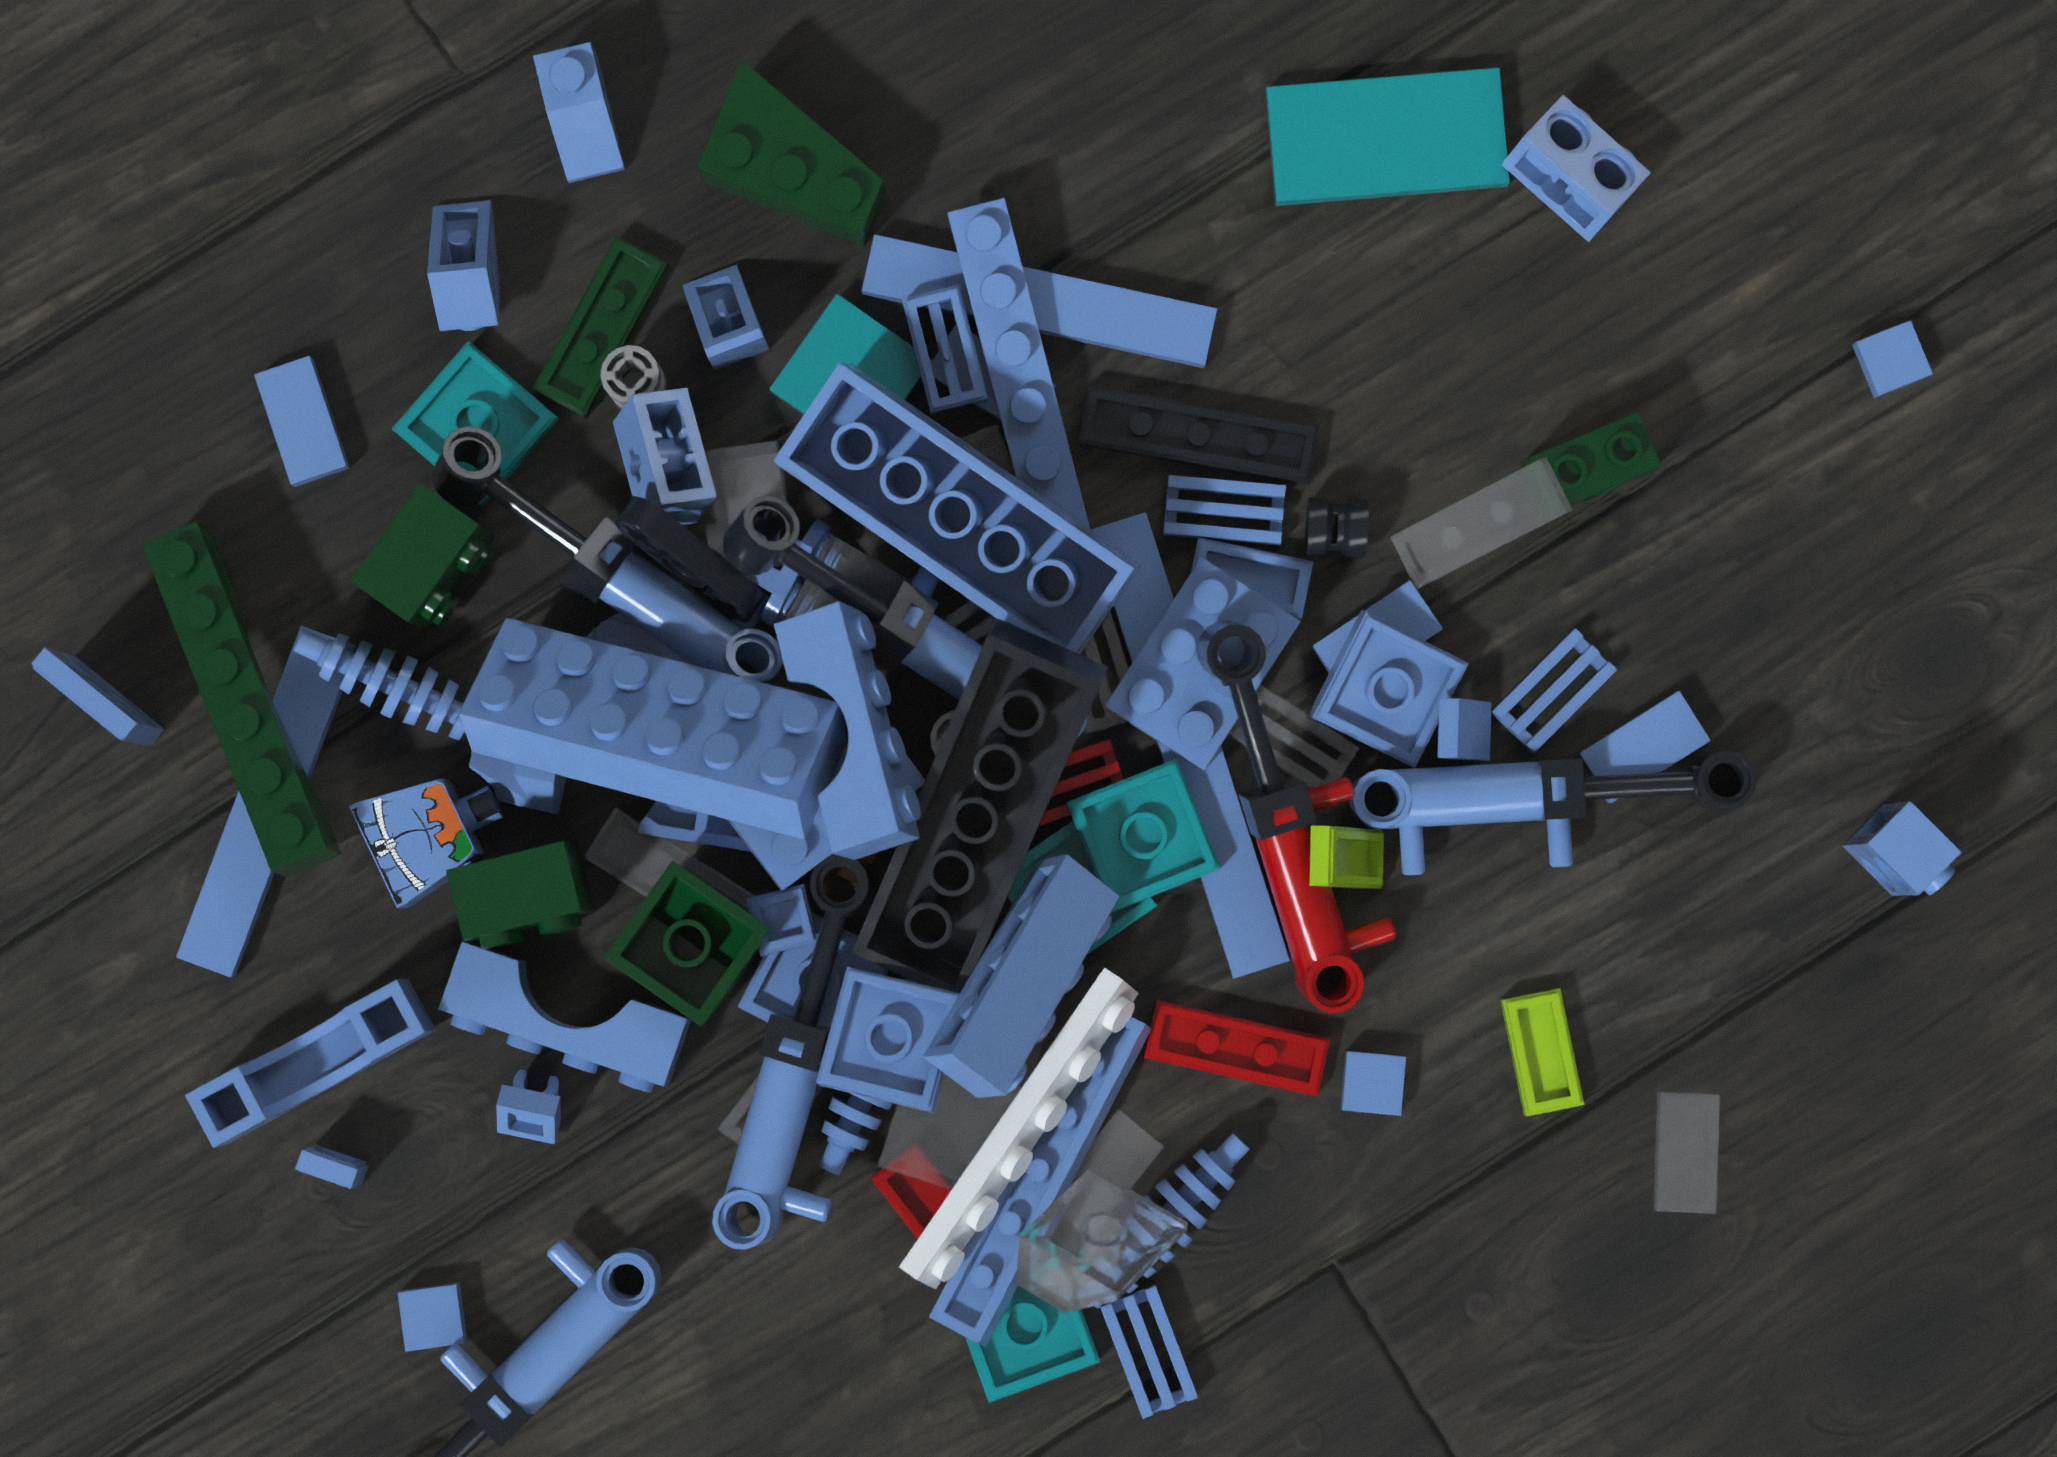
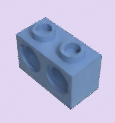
M1564 95L1523 136L1501 164L1588 242L1591 241L1651 173L1628 149L1619 145L1584 110L1575 106Z
M1911 801L1882 805L1842 845L1892 896H1917L1923 891L1928 895H1932L1953 876L1955 870L1950 864L1962 853Z

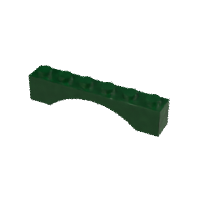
M195 521L143 543L142 547L270 871L288 878L342 855L322 803L297 757L265 684L246 631L235 585L214 533Z

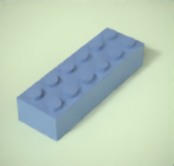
M838 363L773 460L782 469L995 618H999L1078 654L1082 652L1141 566L852 363Z
M505 618L459 712L471 750L474 753L803 840L806 839L820 806L817 795L828 787L841 757L842 750H844L847 743L841 708L836 701L510 618Z

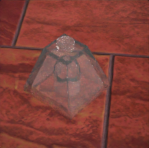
M1090 1167L1019 1235L1016 1284L1064 1313L1115 1302L1187 1232L1188 1222Z

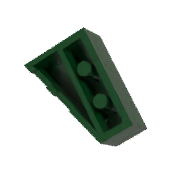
M741 60L697 166L702 181L864 247L886 195L883 179Z

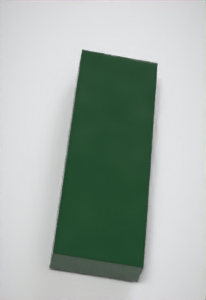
M616 235L532 389L536 393L586 419L603 389L600 377L603 362L608 354L616 348L627 345L663 279L669 264Z

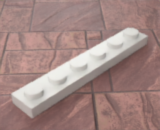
M1104 967L899 1266L916 1280L937 1289L941 1281H948L958 1271L965 1256L963 1249L976 1231H982L993 1220L999 1207L997 1200L1008 1183L1018 1180L1028 1169L1033 1158L1032 1148L1044 1131H1051L1060 1122L1067 1108L1065 1100L1076 1084L1086 1081L1093 1074L1101 1058L1099 1051L1111 1033L1119 1032L1130 1020L1135 1008L1133 1001L1139 993L1123 979Z

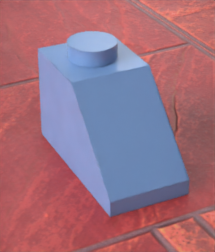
M591 42L533 55L546 113L568 183L625 170L599 58Z
M491 200L438 205L432 208L427 275L440 331L456 329L474 331L482 327L498 325L500 283Z

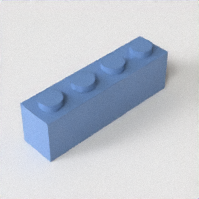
M1067 854L1038 860L923 1058L976 1098L1006 1096L1007 1093L1014 1090L1025 1076L1027 1070L1025 1061L1034 1045L1041 1041L1053 1027L1056 1019L1053 1012L1062 996L1071 990L1081 978L1084 971L1082 961L1090 947L1099 941L1109 929L1112 922V917L1109 914L1120 896Z

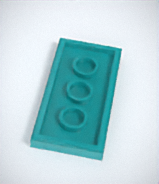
M1499 68L1266 87L1265 94L1275 206L1508 187L1510 184L1509 171L1501 165L1507 158V146Z

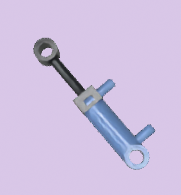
M467 426L458 428L448 435L435 464L432 480L437 493L444 500L454 505L469 506L477 504L486 495L573 557L560 583L593 607L602 599L692 665L769 685L772 684L783 664L780 647L770 634L754 629L759 623L762 612L769 600V596L763 592L764 599L749 622L743 623L734 618L730 620L634 551L637 545L623 535L615 523L607 517L602 520L587 539L501 477L499 466L502 451L498 441L489 432L481 428ZM456 462H467L473 465L477 471H467ZM737 661L751 665L757 674L744 671Z
M760 496L753 499L725 531L723 550L728 561L736 569L747 574L760 575L768 572L774 565L777 567L780 563L784 564L840 602L860 610L861 613L868 617L872 622L876 637V646L871 649L873 659L890 670H893L901 662L960 701L983 646L933 614L939 603L932 599L931 595L940 578L921 566L911 584L904 580L883 602L796 545L794 542L797 540L800 531L799 519L792 507L774 496ZM756 531L762 533L766 537L767 541L762 539L756 533ZM1086 717V719H1085V722H1084V724H1083V726H1082V729H1081V731H1080L1078 737H1079L1080 734L1085 730L1086 723H1087V717Z
M1728 750L1704 755L1694 765L1690 766V771L1584 777L1583 758L1391 770L1379 769L1364 774L1354 782L1355 796L1352 800L1348 801L1350 813L1355 820L1366 828L1377 830L1399 828L1401 867L1404 875H1421L1425 872L1423 827L1522 821H1547L1549 864L1552 867H1567L1573 864L1570 819L1586 818L1585 800L1691 795L1698 805L1707 810L1724 811L1741 807L1750 800L1756 790L1757 776L1754 766L1747 757L1738 752ZM1716 765H1724L1734 774L1735 787L1726 798L1716 795L1709 785V774ZM1374 783L1384 784L1394 793V808L1384 817L1372 814L1365 806V792Z
M832 855L816 865L811 874L810 890L813 899L820 906V909L825 910L806 979L794 1017L787 1014H770L759 1055L764 1056L725 1194L713 1210L712 1224L715 1234L722 1243L733 1249L745 1250L772 1240L783 1225V1210L821 1222L827 1221L831 1214L833 1203L830 1199L789 1187L788 1184L817 1088L816 1080L830 1032V1027L817 1024L847 918H854L855 914L864 912L872 906L880 886L877 871L868 861L862 858L853 860L839 855ZM848 868L856 875L858 886L854 896L843 902L834 894L832 888L833 879L840 870ZM743 1202L753 1204L759 1211L760 1225L753 1234L743 1231L736 1219L737 1210Z
M559 1239L547 1251V1256L578 1288L494 1372L488 1376L458 1344H453L441 1356V1362L471 1392L459 1404L471 1419L433 1457H467L487 1436L500 1448L509 1441L654 1297L661 1282L660 1266L655 1258L644 1249L625 1248L606 1259L595 1271L565 1239ZM619 1265H634L641 1271L644 1285L639 1294L628 1295L618 1290L614 1282V1273Z

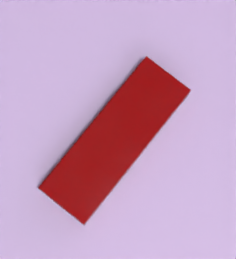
M1156 1000L1144 1058L1318 1096L1330 1038Z

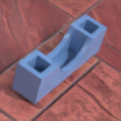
M838 601L775 623L774 627L788 681L810 690L826 691L841 708L847 723L849 739L844 764L832 783L817 795L832 854L856 860L919 839L916 820H919L921 817L920 805L912 787L906 785L901 763L906 759L905 747L898 731L890 725L886 705L891 703V695L884 675L879 670H876L871 649L876 646V637L870 620L860 610Z
M471 941L461 942L438 1010L453 1014L450 1022L452 1026L479 1035H484L487 1026L509 1034L506 1044L539 1055L542 1046L564 1052L565 1055L562 1063L596 1074L598 1065L621 1072L618 1080L619 1083L648 1093H652L654 1084L663 1087L670 1084L691 1020L682 1013L635 998L631 999L614 1017L597 1026L579 1027L565 1024L550 1016L536 1001L527 978L526 960L495 949H482L480 944Z
M396 979L343 1008L338 1014L303 1035L256 1059L235 1067L186 1094L185 1097L212 1147L227 1145L436 1031L410 980Z

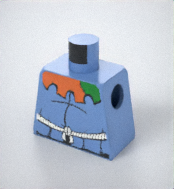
M438 779L356 802L349 806L397 908H409L449 881L446 870L472 864L484 855V851L474 831L503 818L500 805L488 785L459 799L450 780Z

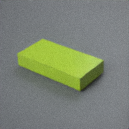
M1311 826L1310 886L1381 889L1383 886L1384 857L1383 830Z
M1556 988L1501 999L1500 1002L1524 1116L1527 1117L1584 1105L1561 989Z

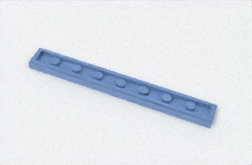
M1146 512L1091 529L1141 565L1113 605L1131 663L1134 662L1174 600ZM1157 741L1164 764L1175 759L1178 760L1221 868L1200 878L1232 978H1238L1290 961L1222 747H1219L1203 771Z

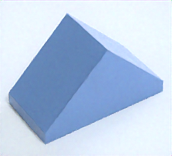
M737 264L682 285L704 350L715 370L769 350Z

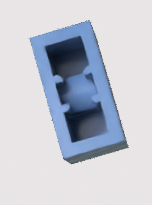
M688 388L632 394L613 421L632 496H638L656 504L681 525L697 523L717 498Z

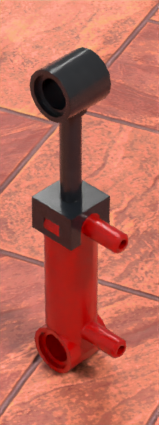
M1230 620L1218 621L1207 627L1201 634L1197 645V656L1202 668L1206 672L1221 680L1222 686H1229L1259 788L1240 793L1239 798L1250 834L1255 836L1295 967V984L1300 993L1321 1011L1328 1013L1344 1012L1356 1004L1364 988L1363 974L1359 966L1354 962L1352 953L1394 940L1396 937L1394 924L1389 918H1383L1345 931L1333 888L1310 886L1311 826L1317 823L1315 811L1352 800L1355 796L1353 785L1350 779L1344 777L1307 789L1306 782L1295 776L1284 780L1281 779L1252 679L1263 668L1266 658L1265 645L1260 635L1250 627ZM1238 636L1244 644L1243 659L1234 667L1224 668L1218 660L1217 652L1219 645L1228 637ZM1328 966H1339L1342 976L1339 985L1330 992H1318L1316 980L1319 973Z

